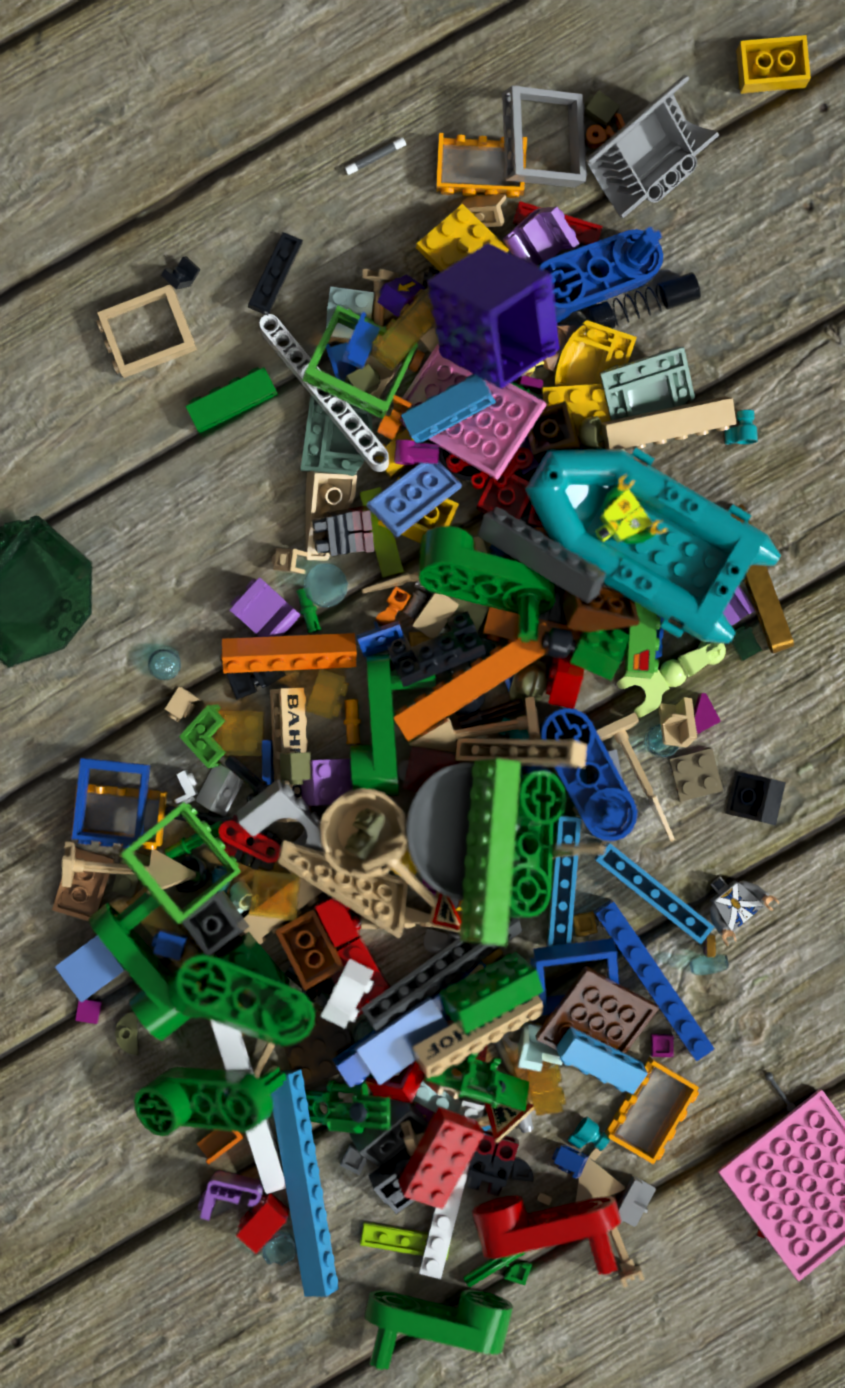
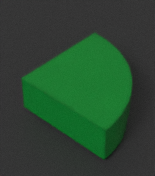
M522 1261L513 1264L505 1272L504 1279L525 1286L532 1262Z

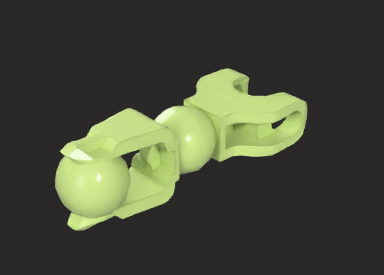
M701 641L698 649L679 656L678 660L671 659L664 662L660 670L654 672L651 679L623 677L616 684L620 689H626L633 685L641 686L646 694L645 700L634 710L637 717L641 718L659 707L662 695L670 689L669 687L680 686L685 682L687 676L690 677L696 674L707 664L715 665L721 662L726 654L724 643Z

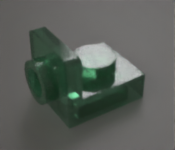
M743 625L734 630L736 633L731 640V644L741 661L762 651L752 633V627L745 629Z

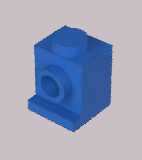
M565 1144L561 1148H556L552 1160L559 1165L558 1168L563 1172L569 1174L571 1171L574 1172L572 1177L577 1179L581 1176L589 1156Z

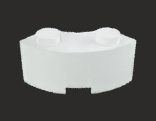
M349 959L321 1017L343 1028L347 1026L349 1021L354 1022L359 1012L356 1006L363 992L368 994L374 982L370 980L374 971Z

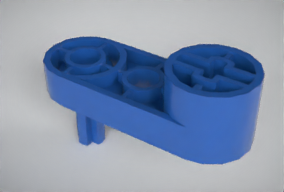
M648 227L644 231L638 229L627 230L553 257L542 263L539 268L551 273L556 323H560L568 318L572 312L639 288L650 282L659 271L663 262V252L659 244V240L662 238L661 232L659 230L654 232L652 227ZM593 267L600 270L603 278L594 276L590 268Z
M564 708L553 711L544 719L540 727L541 740H546V730L551 722L556 731L552 734L553 740L560 741L558 736L563 733L555 720L557 715L561 717L567 730L574 729L575 734L571 736L573 741L580 743L578 739L582 735L580 729L586 728L585 766L592 765L597 769V779L593 783L585 784L580 780L579 776L582 767H554L583 823L594 836L601 840L616 841L624 838L633 830L636 824V805L594 725L584 713L576 709ZM565 713L579 717L583 724L579 725V727L575 723L570 724Z

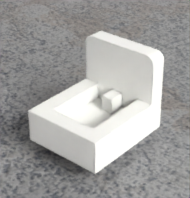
M184 770L176 775L186 795L175 799L176 804L181 802L188 804L194 801V796L198 794L195 788L197 781L193 773H188L187 770Z

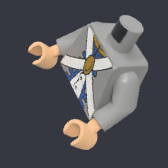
M719 876L710 884L718 893L711 899L713 903L710 907L712 924L718 933L722 935L726 946H729L726 938L731 936L736 942V936L733 931L764 907V905L770 911H773L769 903L776 901L779 904L775 896L769 895L758 885L744 880L740 882L734 880L727 885L722 877Z

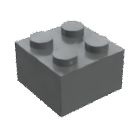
M224 891L214 894L182 921L206 956L216 953L250 927Z

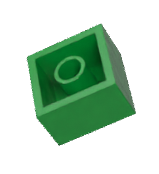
M617 629L593 632L582 631L570 663L611 681L622 661L630 635Z

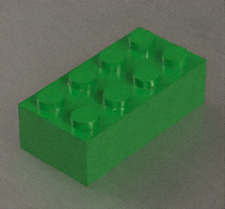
M515 951L506 955L501 960L487 965L484 969L467 976L460 982L448 986L439 994L446 1014L467 1034L543 992L537 970Z

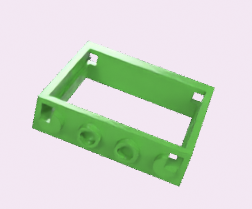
M337 306L305 371L302 381L383 419L418 344L408 340L409 337H402L394 333L391 328L382 327L375 324L372 319L365 317L364 321L380 328L375 341L406 355L385 400H380L316 369L337 323L355 330L360 316L355 314L350 308L347 310Z
M185 802L178 805L119 854L121 859L175 924L181 923L241 872L238 868L240 865L236 862V859L232 855L229 857L224 851L226 847L218 838H213L210 834L212 830L205 821L200 822L195 816L197 814L195 808H192L190 804ZM179 814L185 818L227 870L222 877L181 911L133 854L137 848Z

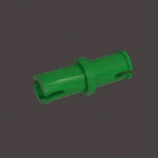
M310 588L297 590L296 594L301 606L300 614L304 616L308 634L322 630L316 614L318 609L313 604Z

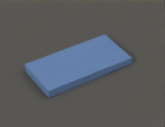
M439 460L438 465L419 463L367 503V507L398 537L458 491L462 484Z
M429 996L356 1046L355 1049L379 1085H381L416 1060L413 1053L415 1045L444 1030L449 1025Z

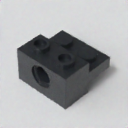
M405 1149L368 1175L374 1191L396 1214L415 1201L403 1196L398 1183L411 1158Z

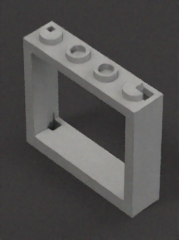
M511 86L502 93L506 181L574 188L586 182L587 169L585 168L586 147L584 145L585 125L583 121L584 103L582 94ZM521 100L568 105L571 173L523 168Z

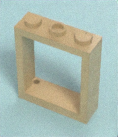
M171 285L97 312L99 320H96L100 332H105L107 340L104 341L109 353L113 352L115 358L112 361L116 373H121L124 378L197 350L177 295ZM167 297L184 343L125 365L108 319Z

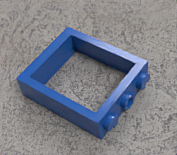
M80 758L72 839H78L79 844L91 845V841L100 842V846L113 847L114 843L122 844V848L126 849L141 837L144 831L151 765ZM90 768L141 774L134 837L83 832Z
M613 938L533 948L534 958H530V964L537 970L543 992L538 995L543 1004V1013L541 1015L551 1014L564 997V995L546 997L543 966L606 958L607 978L619 984L617 952Z

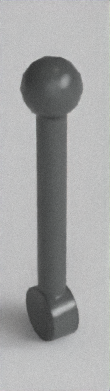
M767 1072L765 1079L771 1082L786 1103V1109L791 1112L795 1109V1105L789 1102L773 1079V1074Z

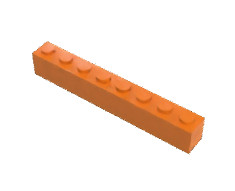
M544 622L541 625L538 623V639L536 641L522 642L517 634L508 640L510 644L503 649L501 646H498L489 652L491 656L484 661L482 658H479L470 664L472 668L468 671L460 670L452 676L453 680L445 684L443 681L433 688L434 692L426 696L424 693L414 700L416 704L408 708L405 705L395 712L397 716L393 719L407 741L409 742L546 655L544 649L541 648L543 634L545 631H549L546 623Z

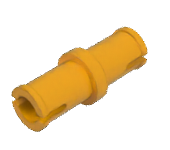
M358 699L344 700L346 720H343L346 725V744H360L359 724H361V719H359Z

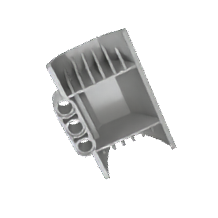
M683 75L586 159L602 190L621 218L627 216L645 199L656 203L665 197L696 169L697 159L695 156L719 136L717 131L699 127L685 119L674 97V93L689 80L687 75Z

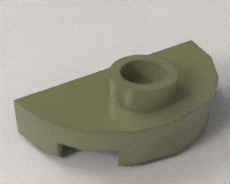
M131 1011L119 1020L116 1025L115 1036L122 1050L129 1054L138 1055V1018Z

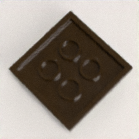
M323 1008L314 1011V1025L307 1036L295 1044L284 1046L291 1069H301L304 1086L340 1074L332 1059L354 1044L348 1025L343 1028L321 1017L324 1011Z

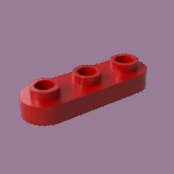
M228 820L221 824L219 835L223 841L268 863L279 859L281 846L277 841L261 833L253 837L242 825L234 820ZM229 827H233L235 829L234 835H229L227 833V829ZM248 837L255 839L254 845L247 843ZM268 847H273L275 849V853L273 855H269L267 853Z

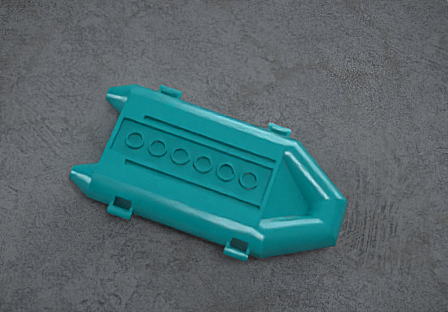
M636 447L632 454L623 449L548 450L525 490L549 539L560 543L564 548L578 554L582 559L606 572L604 584L664 618L660 627L680 638L683 632L686 631L703 642L729 644L736 632L723 612L751 565L775 566L781 556L768 534L748 523L752 515L734 504L730 506L728 511L652 467L651 465L655 458ZM636 457L637 459H639V460L643 461L644 463H646L647 466H645V465L639 463L638 461L634 460L633 458ZM628 474L624 478L625 484L629 485L634 480V484L629 488V491L653 523L663 520L658 523V529L661 531L667 528V531L656 534L653 538L640 544H626L623 541L617 543L613 536L602 542L595 533L597 529L604 525L599 518L603 514L601 506L606 494L616 484H619V480L623 475ZM731 514H733V515H735L736 517L742 519L744 522L742 523V522L738 521L737 519L733 518V517L731 516ZM671 618L681 624V629L668 622V620Z

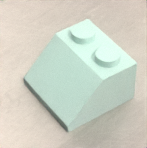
M330 286L326 328L337 306L347 310L350 308L359 316H361L362 312L367 313L365 317L372 319L375 301L374 292ZM337 323L332 337L351 339L354 330Z

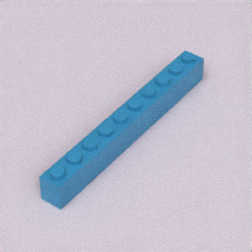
M301 1069L282 1070L280 1072L285 1073L286 1080L282 1086L270 1095L272 1097L273 1114L304 1296L327 1297L339 1289L338 1278L335 1271L334 1255L330 1241L331 1236L327 1224V1213L319 1177V1167L317 1165L316 1148L313 1141L304 1079Z

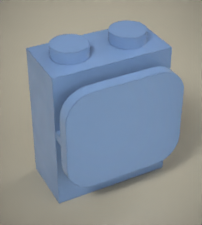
M95 936L55 966L81 1003L126 970L98 936Z

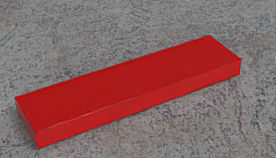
M519 201L513 224L519 225L533 211L541 207ZM564 215V219L569 227L575 231L579 244L586 246L599 241L603 226Z

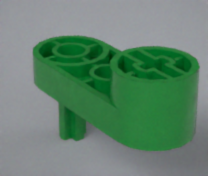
M436 527L428 530L421 538L419 581L423 587L441 595L517 613L518 637L521 638V641L528 643L530 640L536 641L538 639V614L547 612L553 607L555 603L554 582L523 563L475 551L472 536L457 527Z
M389 654L367 655L372 744L351 746L353 790L371 789L382 792L387 797L399 796L392 690L434 688L436 686L435 675L403 687L397 671L390 670Z
M547 771L522 774L519 777L509 916L513 918L537 916L545 910L550 901L553 822L558 820L565 810L566 794L561 781L554 774ZM522 839L526 843V852L523 851L521 846Z
M146 891L121 913L109 903H105L88 918V921L104 945L142 988L129 1000L134 1014L155 1038L164 1041L191 1017L184 1016L176 1011L171 1004L168 987L173 974L134 930L135 926L160 906L151 894H147Z
M204 955L192 957L173 974L169 981L168 995L170 1002L176 1011L184 1016L193 1018L204 1017L274 1045L288 1046L295 1044L307 1036L314 1025V1008L305 994L214 957ZM191 969H199L200 971L196 972ZM197 981L201 983L199 989H202V992H199L197 990L199 986L198 984H196ZM238 993H245L249 996L251 1000L250 1009H243L238 1005L236 1000ZM202 1001L210 1005H199L198 1003Z
M277 1066L272 1067L259 1078L251 1073L241 1071L173 1067L163 1072L135 1094L134 1108L143 1126L151 1133L161 1137L169 1136L180 1126L249 1132L271 1115L273 1103L270 1094L283 1085L286 1075L284 1072H280Z
M479 1290L463 1291L458 1308L396 1292L371 1291L368 1296L364 1318L369 1323L377 1326L378 1330L370 1365L375 1366L379 1370L389 1369L398 1333L478 1353H502L513 1305L505 1298Z

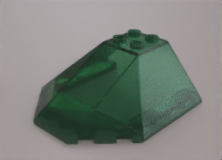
M37 515L30 517L29 520L11 521L4 523V526H0V662L6 668H11L65 649L92 615V561Z

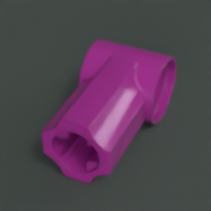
M396 440L394 463L401 465H414V463L438 465L439 445L416 443L411 440Z

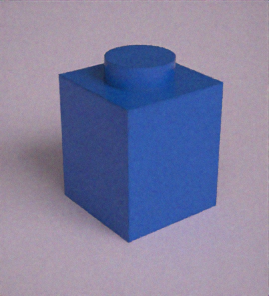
M162 929L159 931V934L155 933L152 946L155 949L153 953L180 960L183 957L188 936Z

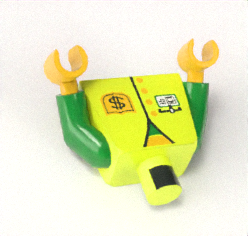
M628 474L623 475L619 480V484H616L606 494L601 506L603 514L599 518L604 525L597 529L595 533L602 542L613 536L617 543L623 541L626 544H640L653 538L656 534L667 531V528L661 531L658 529V523L663 520L653 523L629 491V488L634 484V480L629 485L625 484L624 478Z

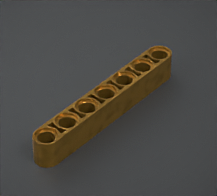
M743 504L737 505V507L746 511ZM731 514V516H732L733 518L737 519L738 521H740V522H742V523L744 522L742 519H740V518L736 517L735 515ZM751 565L743 579L752 604L756 609L755 612L769 650L774 654L794 647L793 638L767 566Z

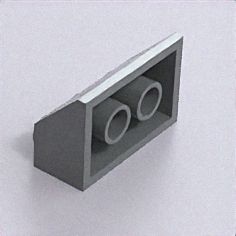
M390 1099L389 1130L364 1128L363 1133H349L358 1152L380 1167L398 1153L407 1149L404 1140L405 1134L401 1127L402 1122L410 1121L416 1135L424 1133L430 1123L413 1102L411 1104Z

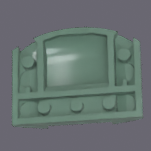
M683 346L662 350L657 354L620 366L615 365L600 373L611 420L681 406L689 399L692 402L695 398Z
M323 390L319 392V395L326 396L329 394ZM310 395L301 471H318L354 476L365 460ZM348 403L372 432V414ZM336 406L332 411L339 413L343 410V407ZM353 422L348 423L346 428L354 429L357 424ZM363 439L360 441L359 444L362 446H367L371 443V441L368 439Z

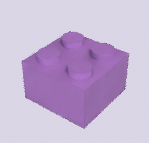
M351 759L311 760V779L303 780V784H301L302 799L307 805H330L338 800L340 796L353 791Z

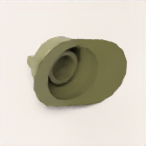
M536 660L514 674L509 691L511 701L520 698L524 708H526L525 698L534 697L535 705L540 701L548 683V671L541 661Z

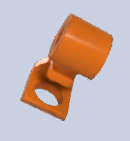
M615 113L614 122L618 130L625 126L621 114ZM592 125L586 131L585 143L591 149H598L606 142L607 138L610 139L616 133L611 129L610 125L605 130L599 125Z
M396 395L393 397L394 410L392 409L390 415L384 416L378 428L379 434L391 440L396 438L402 426L400 421L401 415L413 407L412 403Z
M396 586L386 601L389 606L385 611L377 615L375 621L383 626L395 622V616L398 611H403L411 594Z

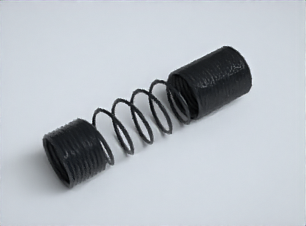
M693 272L680 275L668 281L657 283L656 294L650 287H647L645 298L640 291L636 290L634 301L628 294H625L623 304L618 298H614L613 310L608 301L595 304L588 308L590 321L612 329L615 326L618 327L619 324L615 313V300H617L624 311L627 323H629L625 303L626 296L631 300L637 317L640 319L636 303V293H639L643 298L648 314L651 316L647 301V289H650L653 293L659 311L662 312L658 299V285L661 300L667 310L696 301L701 298L698 280Z

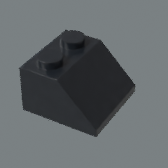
M735 771L725 814L776 825L786 782Z

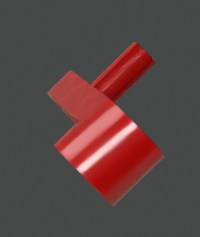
M509 1195L484 1202L472 1210L482 1251L486 1258L507 1257L588 1237L598 1275H608L612 1271H617V1265L607 1231L614 1229L622 1222L614 1197H595L527 1213L522 1196Z

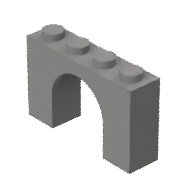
M278 779L237 811L239 824L253 837L275 820L281 818L295 819L304 825V831L293 843L324 853L319 828L321 817L316 812L312 813L308 809L306 802L302 798L298 799L294 795L292 788L288 784L283 785ZM287 869V870H288L289 872H291L296 878L299 877L297 874H295L294 872H292V871H290L289 869Z

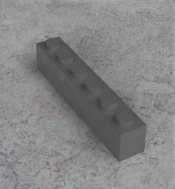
M496 507L484 515L478 535L480 538L586 603L599 594L606 572L599 569L596 565L582 559L578 554L569 551L561 546L560 543L549 539L540 531L534 530L503 509Z

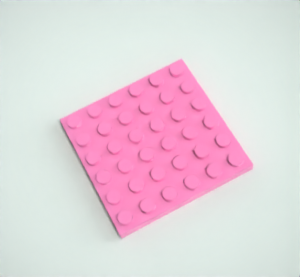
M819 1089L717 1170L797 1281L802 1280L845 1244V1120L823 1090Z

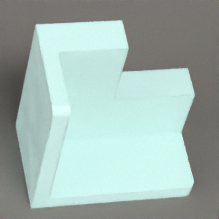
M527 1022L523 1024L518 1043V1067L541 1071L542 1061L562 1065L557 1050L537 1041L535 1035L542 1027L541 1025Z

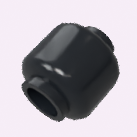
M556 627L545 631L541 641V648L544 649L547 656L564 659L569 653H573L576 645V640L572 639L571 631Z

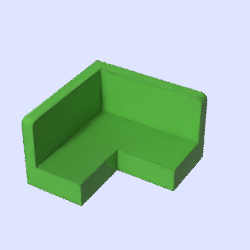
M207 705L179 736L207 768L219 767L221 764L219 759L226 753L211 737L225 722L218 713L221 709L219 705Z

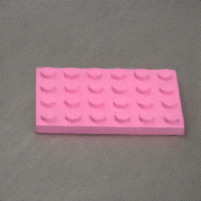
M437 344L402 399L412 403L413 406H419L426 402L429 397L441 394L449 386L465 381L473 373L443 358L439 352V344ZM487 382L496 403L427 440L439 445L442 449L498 480L546 404L544 401L511 383L500 389ZM401 418L402 426L406 427L403 418Z

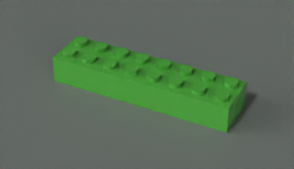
M503 759L476 760L472 768L473 787L470 791L471 810L468 815L470 823L469 833L466 838L468 848L467 856L465 857V879L463 880L464 897L461 904L460 941L506 945L521 765V762Z

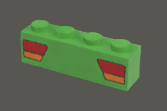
M634 601L640 622L638 625L627 627L626 634L630 636L625 651L624 677L651 679L654 672L658 671L659 661L655 659V651L659 650L660 639L656 637V631L660 629L661 617Z

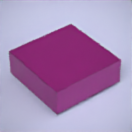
M522 376L520 386L525 389L530 388L532 391L541 392L544 381Z
M86 999L81 1003L79 1000L75 1021L98 1024L102 1001Z
M651 1034V1057H674V1035Z

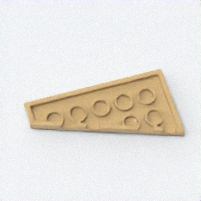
M285 840L282 842L278 859L279 864L397 938H400L403 932L408 883L403 878L387 873L379 877L367 878L343 875L335 870L326 860L325 853Z

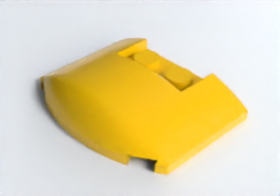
M586 320L583 323L584 325L571 335L561 353L556 370L555 386L602 383L601 372L615 365L620 366L628 363L637 337Z

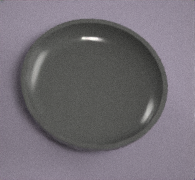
M474 763L452 765L431 776L415 794L406 819L407 848L417 872L432 888L458 900H463L464 897L463 880L465 879V857L467 856L468 848L466 838L469 833L470 822L468 815L471 810L470 791L473 787L472 768ZM522 839L521 846L523 851L526 852V843Z

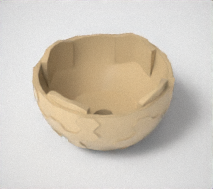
M371 789L349 791L329 806L322 816L319 828L326 860L335 870L343 875L358 878L379 877L391 870V868L384 864L367 871L362 867V863L369 860L370 856L363 860L344 848L348 844L347 840L349 837L359 831L353 826V823L356 821L355 818L360 811L369 808L384 816L382 830L375 845L398 835H402L406 839V817L402 809L382 792ZM407 843L405 844V848H404L403 854H404L405 851H406Z

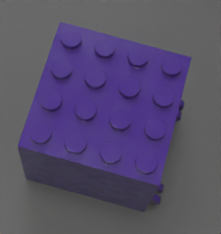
M487 243L428 281L441 356L486 380L488 383L502 389L547 357L554 356L556 351L559 350L551 273Z

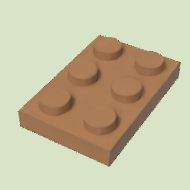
M75 847V858L103 863H114L115 861L114 858ZM74 872L71 887H62L61 879L52 910L88 921V918L101 906L111 873Z

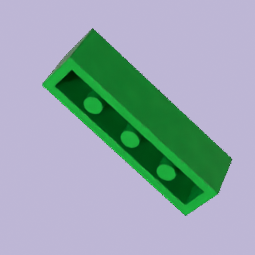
M260 367L253 368L248 372L247 376L233 378L228 382L229 385L223 388L220 386L215 387L208 392L209 395L203 398L198 396L191 399L186 409L198 432L202 433L278 395L265 367L261 369Z

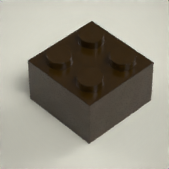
M563 401L545 407L528 432L532 454L538 463H541L548 450H581L572 410L567 402Z

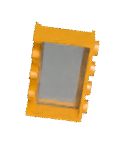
M439 133L436 191H441L443 195H453L454 192H461L464 196H475L476 193L484 195L505 194L507 198H519V195H524V182L506 181L504 137H501L500 141L487 140V136H479L478 139H465V135H457V138H443L444 133ZM523 137V168L526 169L527 137Z
M88 784L83 832L134 837L140 789ZM76 785V792H75L74 813H75V804H76V795H77V785ZM148 790L143 834L165 817L168 791ZM164 827L142 844L144 849H156L157 846L163 844Z
M649 1056L644 1064L648 1073L634 1094L627 1093L606 1128L605 1133L611 1140L654 1164L656 1160L662 1158L667 1141H671L675 1136V1128L679 1121L682 1122L687 1115L686 1109L690 1102L693 1103L699 1094V1091H697L699 1087L694 1082Z

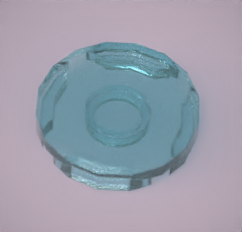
M323 563L316 565L308 572L304 579L305 594L318 607L328 608L335 606L344 599L347 593L348 583L346 576L340 568L333 564Z

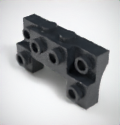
M468 611L447 619L451 631L415 646H410L406 636L385 644L403 687L486 654L484 645Z

